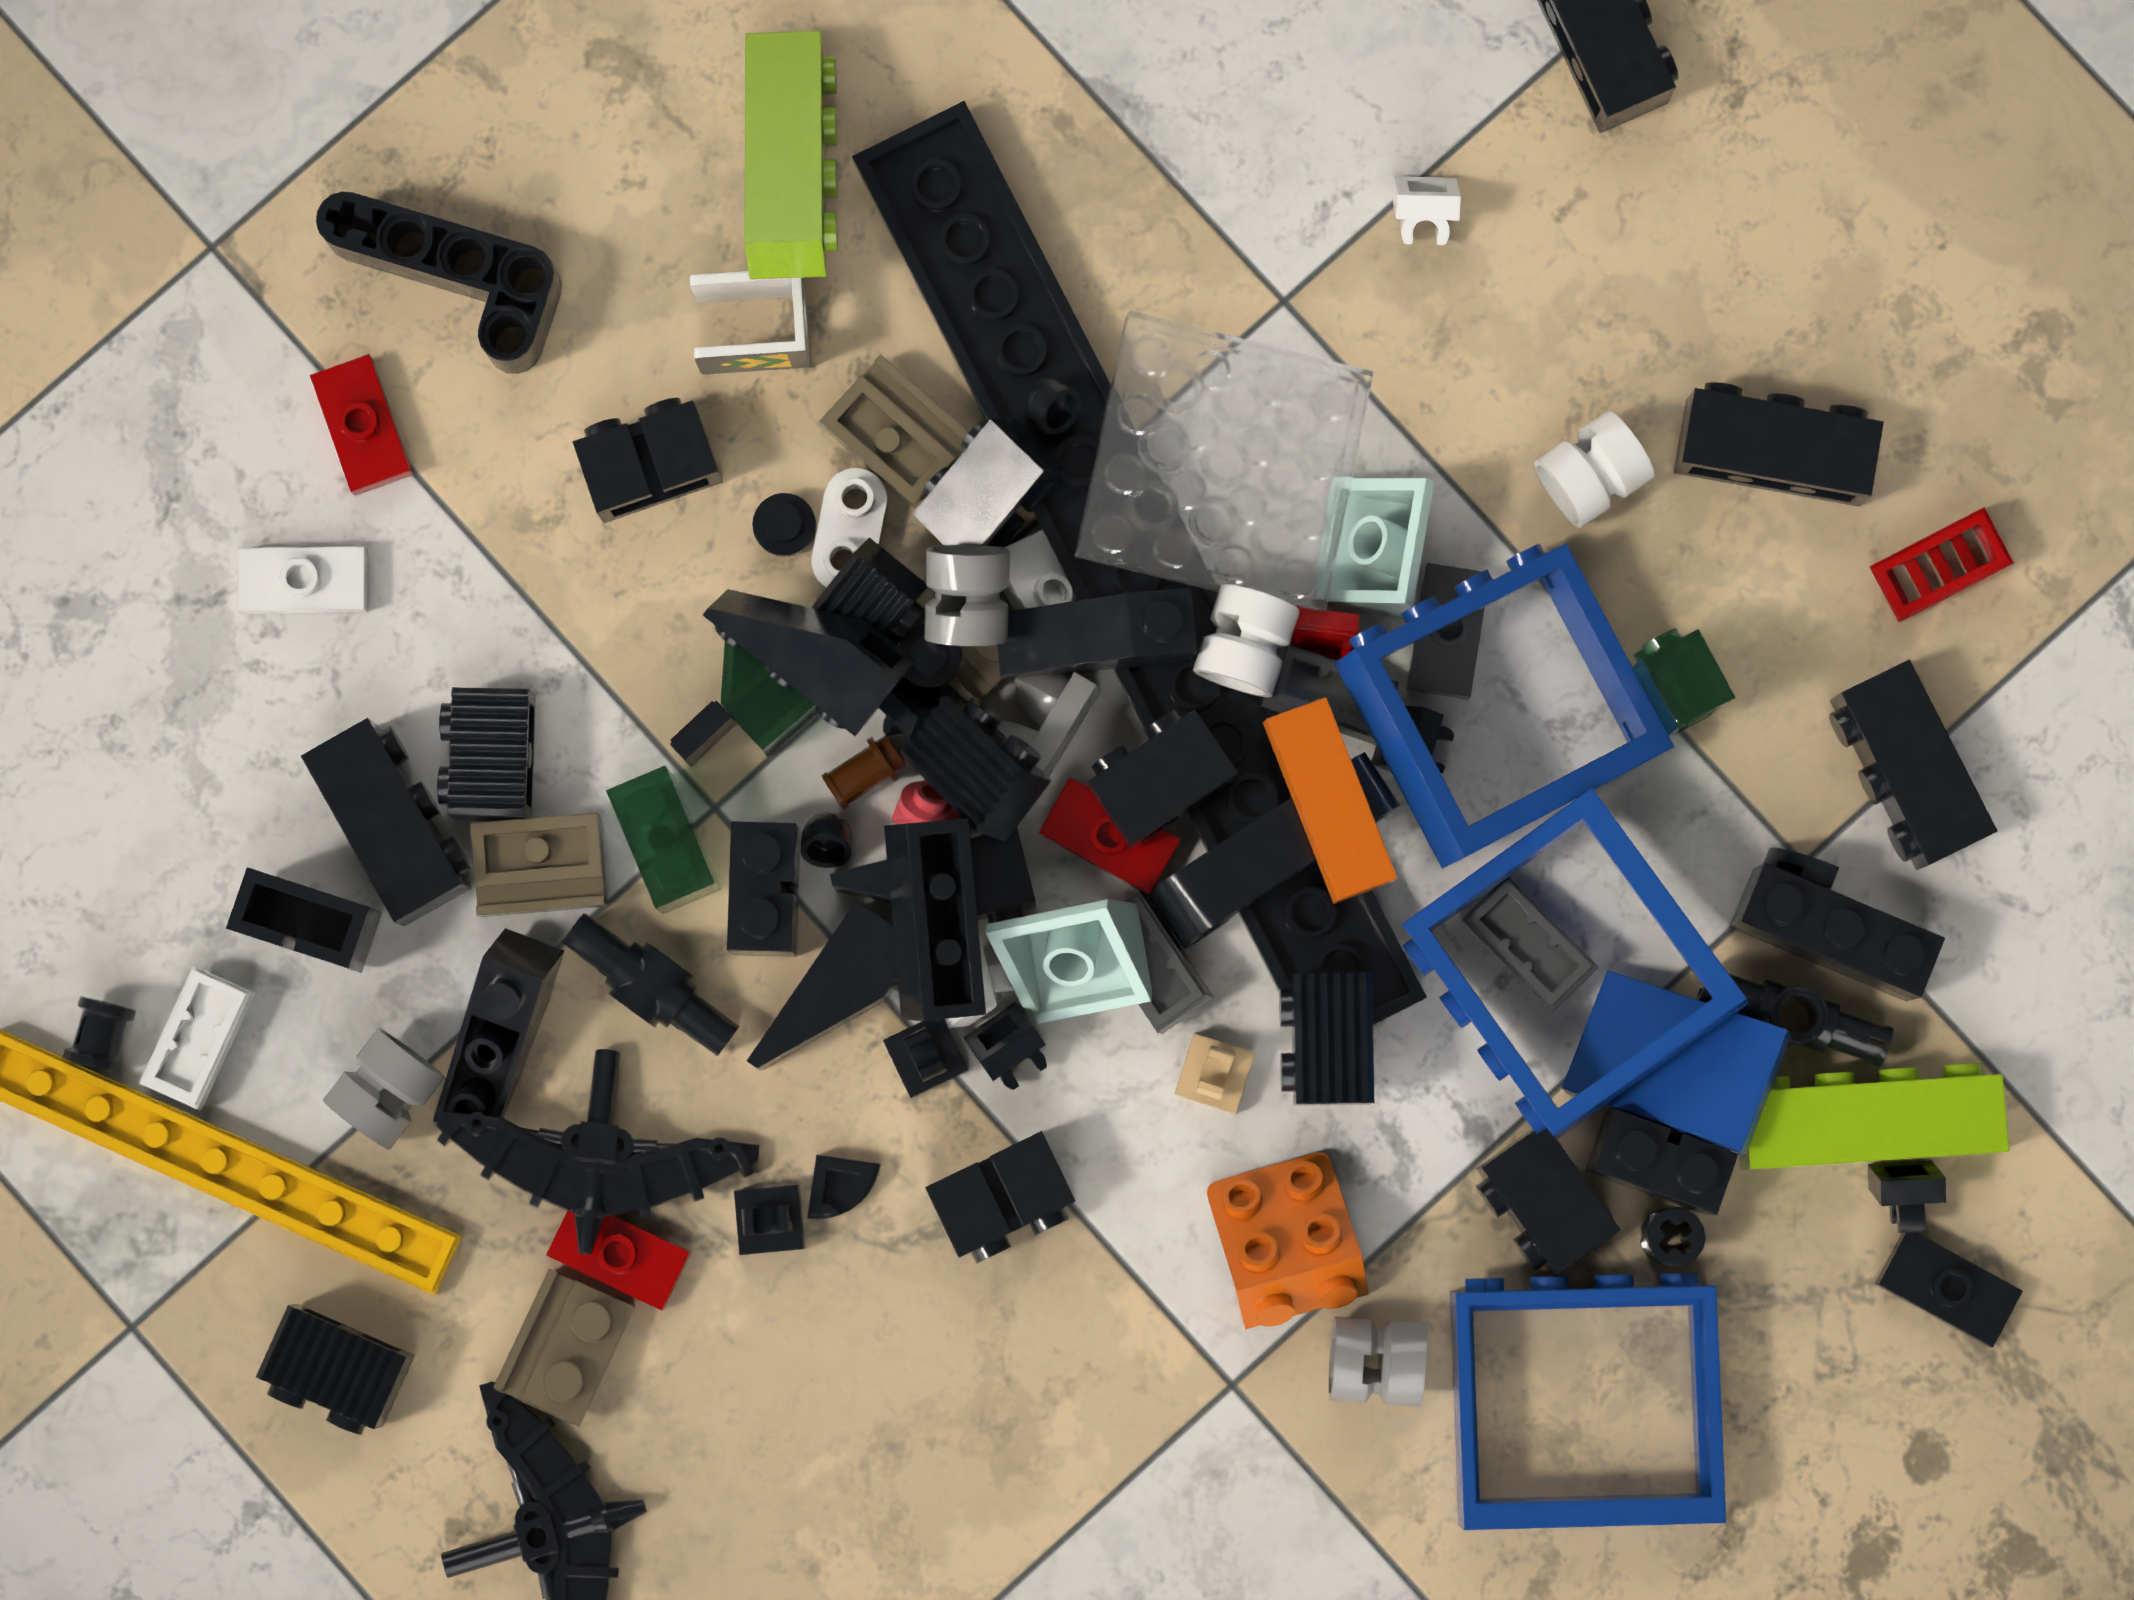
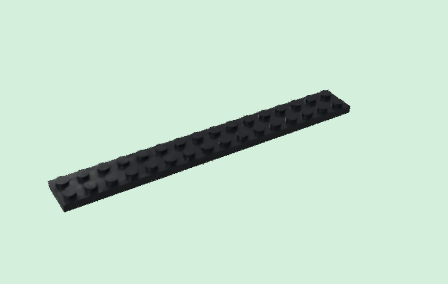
M962 101L853 155V163L984 419L1016 418L1068 469L1033 511V514L1071 584L1077 599L1084 600L1129 592L1191 587L1197 653L1190 663L1113 670L1144 730L1172 710L1176 709L1180 716L1183 717L1195 709L1238 771L1237 780L1190 812L1187 809L1185 810L1206 852H1208L1292 798L1263 725L1266 718L1280 713L1262 707L1263 697L1227 688L1194 673L1193 668L1204 636L1215 634L1217 630L1210 617L1218 591L965 101ZM1046 378L1065 382L1080 394L1082 401L1081 410L1076 421L1069 429L1057 435L1048 434L1035 425L1025 411V398L1028 389L1037 381ZM1317 862L1238 912L1278 992L1280 988H1291V976L1294 973L1372 972L1373 1025L1427 998L1373 891L1370 890L1333 904Z

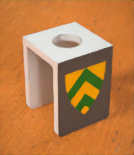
M749 271L689 276L690 288L697 303L793 297L795 341L694 348V359L701 374L811 367L807 297L804 278L750 279Z

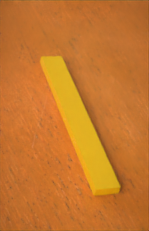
M0 1029V1101L432 1295L438 1294L464 1237L463 1235L88 1067L65 1060L59 1054Z

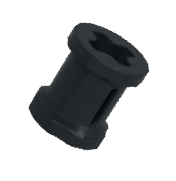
M80 996L78 1006L83 1012L73 1047L65 1049L63 1059L119 1073L121 1062L116 1057L126 1022L134 1020L136 1010Z
M1681 1208L1658 1209L1649 1214L1640 1227V1247L1645 1255L1657 1264H1667L1670 1266L1687 1265L1696 1260L1703 1251L1706 1240L1704 1227L1699 1218L1689 1210ZM1662 1223L1676 1226L1679 1224L1683 1225L1685 1230L1679 1236L1680 1242L1684 1245L1681 1251L1674 1248L1661 1249L1659 1243L1665 1237L1660 1229Z

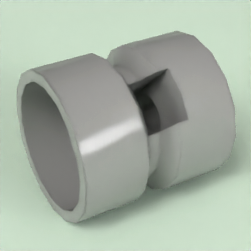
M957 544L926 548L925 584L935 591V597L925 603L924 639L926 641L954 646H989L1003 644L1008 641L1009 606L999 599V593L1009 587L1010 551L1008 549L986 545Z
M377 1028L356 1056L360 1068L356 1072L344 1071L323 1101L332 1111L380 1146L390 1150L412 1122L408 1112L412 1105L424 1106L445 1079V1076L400 1040L383 1029Z
M1334 1316L1329 1359V1400L1366 1403L1372 1394H1379L1384 1404L1421 1407L1427 1361L1426 1323L1389 1320L1381 1330L1376 1329L1371 1319ZM1379 1354L1378 1369L1364 1366V1355L1372 1356Z

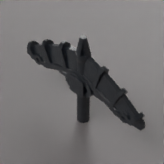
M609 1049L595 1050L587 1122L581 1121V1124H574L564 1132L539 1128V1130L522 1128L503 1117L485 1116L480 1112L462 1114L438 1111L436 1127L441 1132L437 1141L444 1147L451 1141L484 1167L480 1176L489 1181L494 1174L498 1175L523 1192L532 1195L529 1205L539 1208L543 1200L573 1213L578 1253L582 1255L592 1254L605 1217L638 1210L641 1219L651 1217L650 1207L659 1206L691 1194L694 1202L704 1199L703 1189L739 1171L744 1178L753 1175L754 1171L751 1165L758 1161L760 1145L729 1142L721 1137L713 1140L693 1138L677 1144L658 1143V1140L633 1139L630 1133L619 1128V1125H613L621 1053Z
M493 1381L479 1385L487 1414L486 1424L492 1432L496 1449L507 1461L514 1481L511 1485L519 1509L516 1512L515 1524L513 1525L515 1531L442 1552L441 1559L447 1578L522 1556V1560L526 1562L528 1568L538 1574L542 1599L607 1600L609 1578H619V1568L610 1567L611 1532L646 1513L647 1509L644 1499L603 1502L584 1474L592 1467L587 1460L577 1464L573 1456L550 1432L556 1425L550 1417L541 1422L514 1397L494 1390L495 1382Z

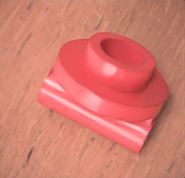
M926 780L912 782L902 789L891 822L907 824L960 819L961 815Z

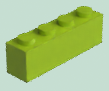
M821 31L745 33L744 244L750 279L826 277V251H838L837 213L826 212V198H838L836 159L826 160V146H837L836 107H825V94H837L835 56H824Z
M1982 1063L1945 1065L1943 1066L1944 1078L1919 1080L1918 1067L1879 1070L1880 1082L1855 1084L1854 1072L1815 1074L1816 1087L1790 1088V1076L1775 1077L1746 1156L1739 1153L1740 1170L2010 1152L2003 1074L1983 1075Z

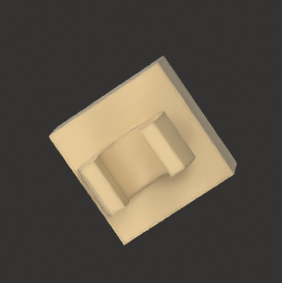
M1194 1033L1174 1095L1236 1114L1255 1052Z

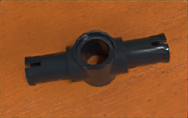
M585 913L581 915L562 941L564 945L607 977L605 983L612 988L609 995L653 1027L660 1023L667 1028L671 1024L716 1056L721 1053L740 1027L694 993L697 986L690 982L693 977L692 974L648 942L643 947L637 942L630 946Z
M1729 974L1748 1001V1005L1736 1012L1738 1014L1786 1029L1782 1025L1779 1016L1780 1008L1784 1001L1792 998L1805 1005L1809 1014L1808 1025L1800 1034L1789 1031L1791 1037L1787 1046L1799 1044L1822 1053L1828 1047L1872 1062L1873 1065L1878 1067L1883 1064L1889 1049L1871 1044L1868 1040L1882 1045L1890 1044L1894 1033L1893 1027L1882 1026L1841 1012L1839 1004L1823 999L1819 992L1807 986L1796 985L1787 987L1767 979L1762 984ZM1704 987L1699 988L1696 1000L1705 1003L1709 1002L1712 997Z

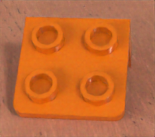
M1320 1152L1218 1180L1209 1185L1207 1197L1231 1273L1245 1330L1260 1325L1266 1327L1281 1325L1295 1315L1323 1307L1327 1309L1341 1308L1350 1304L1355 1298L1369 1295L1361 1250L1328 1155Z

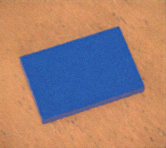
M1607 970L1562 1089L1567 1094L1578 1095L1706 1003ZM1735 1013L1604 1107L1624 1111L1670 1128L1673 1131L1746 1156L1791 1034L1786 1029Z

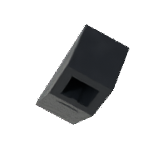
M727 589L703 613V616L715 625L716 632L724 641L734 647L747 650L765 665L767 673L773 680L784 687L796 689L816 705L817 712L827 723L836 728L846 729L853 736H856L874 716L916 662L914 658L866 620L731 589Z
M507 928L502 931L487 950L479 966L433 1122L437 1121L438 1111L462 1114L480 1112L485 1116L504 1118L547 1009L565 950Z

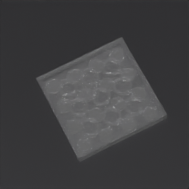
M1130 310L1125 317L1075 557L1219 592L1221 585L1224 584L1242 586L1272 595L1295 607L1326 612L1374 371Z

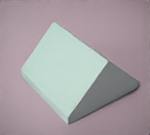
M1331 478L1310 602L1403 619L1401 613L1413 607L1435 481L1428 478Z
M1106 899L990 923L986 926L985 933L1033 1025L1151 1002L1153 992L1137 903Z

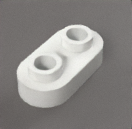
M845 469L837 473L829 481L825 489L811 559L816 579L824 589L827 588L839 572V570H836L831 565L832 557L836 552L847 550L854 553L869 537L881 545L888 510V497L882 481L874 473L866 469ZM852 489H860L867 494L865 505L859 509H850L843 502L845 494Z

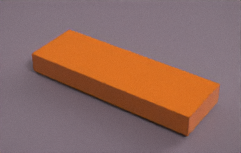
M1325 697L1266 718L1263 725L1333 904L1394 882L1397 879V875L1327 698Z

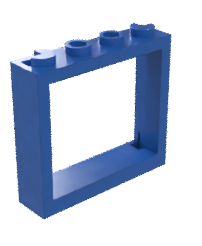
M1540 543L1508 559L1506 563L1511 571L1495 579L1491 577L1488 569L1470 577L1454 587L1458 598L1440 606L1436 596L1418 603L1401 613L1406 624L1388 633L1382 622L1366 629L1349 639L1354 650L1334 663L1442 869L1568 804L1591 788L1594 790L1675 747L1567 543L1547 553L1544 552ZM1541 579L1628 743L1468 826L1381 659Z
M1593 788L1402 924L1411 937L1409 941L1402 945L1424 976L1435 970L1449 991L1439 998L1461 1029L1472 1022L1486 1041L1483 1046L1477 1049L1486 1065L1498 1081L1510 1075L1524 1096L1516 1101L1515 1105L1536 1134L1548 1128L1557 1139L1748 1005L1745 995ZM1584 823L1712 999L1558 1108L1432 931Z
M1660 1273V1286L1634 1287L1633 1274L1594 1275L1595 1288L1569 1289V1276L1530 1277V1290H1504V1278L1465 1279L1466 1291L1450 1292L1458 1526L1463 1530L1726 1523L1716 1286L1698 1285V1273ZM1688 1305L1696 1493L1480 1499L1473 1311Z

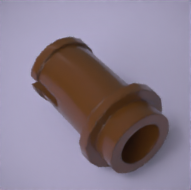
M884 735L877 741L873 737L868 738V747L830 772H825L821 775L843 810L849 806L848 804L891 777L894 782L899 779L897 773L907 767L887 735Z

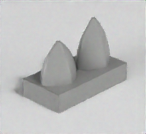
M1076 672L1073 673L1072 677L1063 674L1016 677L1015 685L1019 700L1028 715L1041 728L1037 732L1024 725L1002 721L997 728L1005 734V737L1008 738L1010 735L1017 736L1034 748L1041 756L1036 767L1041 769L1048 777H1050L1099 696L1097 685Z

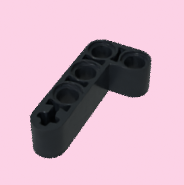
M341 191L331 194L322 201L317 210V228L320 235L337 256L356 264L486 302L479 323L478 339L481 348L490 361L499 370L511 374L526 372L537 364L544 349L561 296L562 287L558 272L552 261L542 250L531 245L353 192ZM354 216H356L367 231L377 234L376 243L369 233L357 229H349L344 238L338 227L340 223L350 225ZM411 232L424 235V244L415 255L400 257L395 254L396 244L403 235ZM477 250L485 254L484 263L476 273L460 275L455 272V263L464 252ZM529 268H538L545 272L544 282L536 291L520 293L514 289L515 280L522 271ZM520 327L526 331L525 341L518 350L511 353H501L496 350V339L504 329Z
M1365 752L1351 759L1374 820L1377 823L1401 805ZM1290 798L1190 862L1161 882L1149 895L1184 949L1208 936L1232 919L1238 912L1317 862L1293 799Z

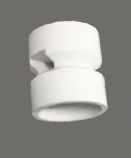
M1609 410L1578 431V443L1574 445L1567 441H1562L1534 461L1535 471L1548 495L1563 515L1578 528H1582L1611 507L1610 496L1613 494L1626 498L1655 477L1650 459L1638 439L1623 420Z
M1230 584L1221 585L1210 617L1217 630L1215 634L1204 636L1193 668L1194 673L1230 689L1255 696L1272 697L1283 665L1282 660L1276 653L1278 648L1289 646L1300 610L1282 599L1257 590Z

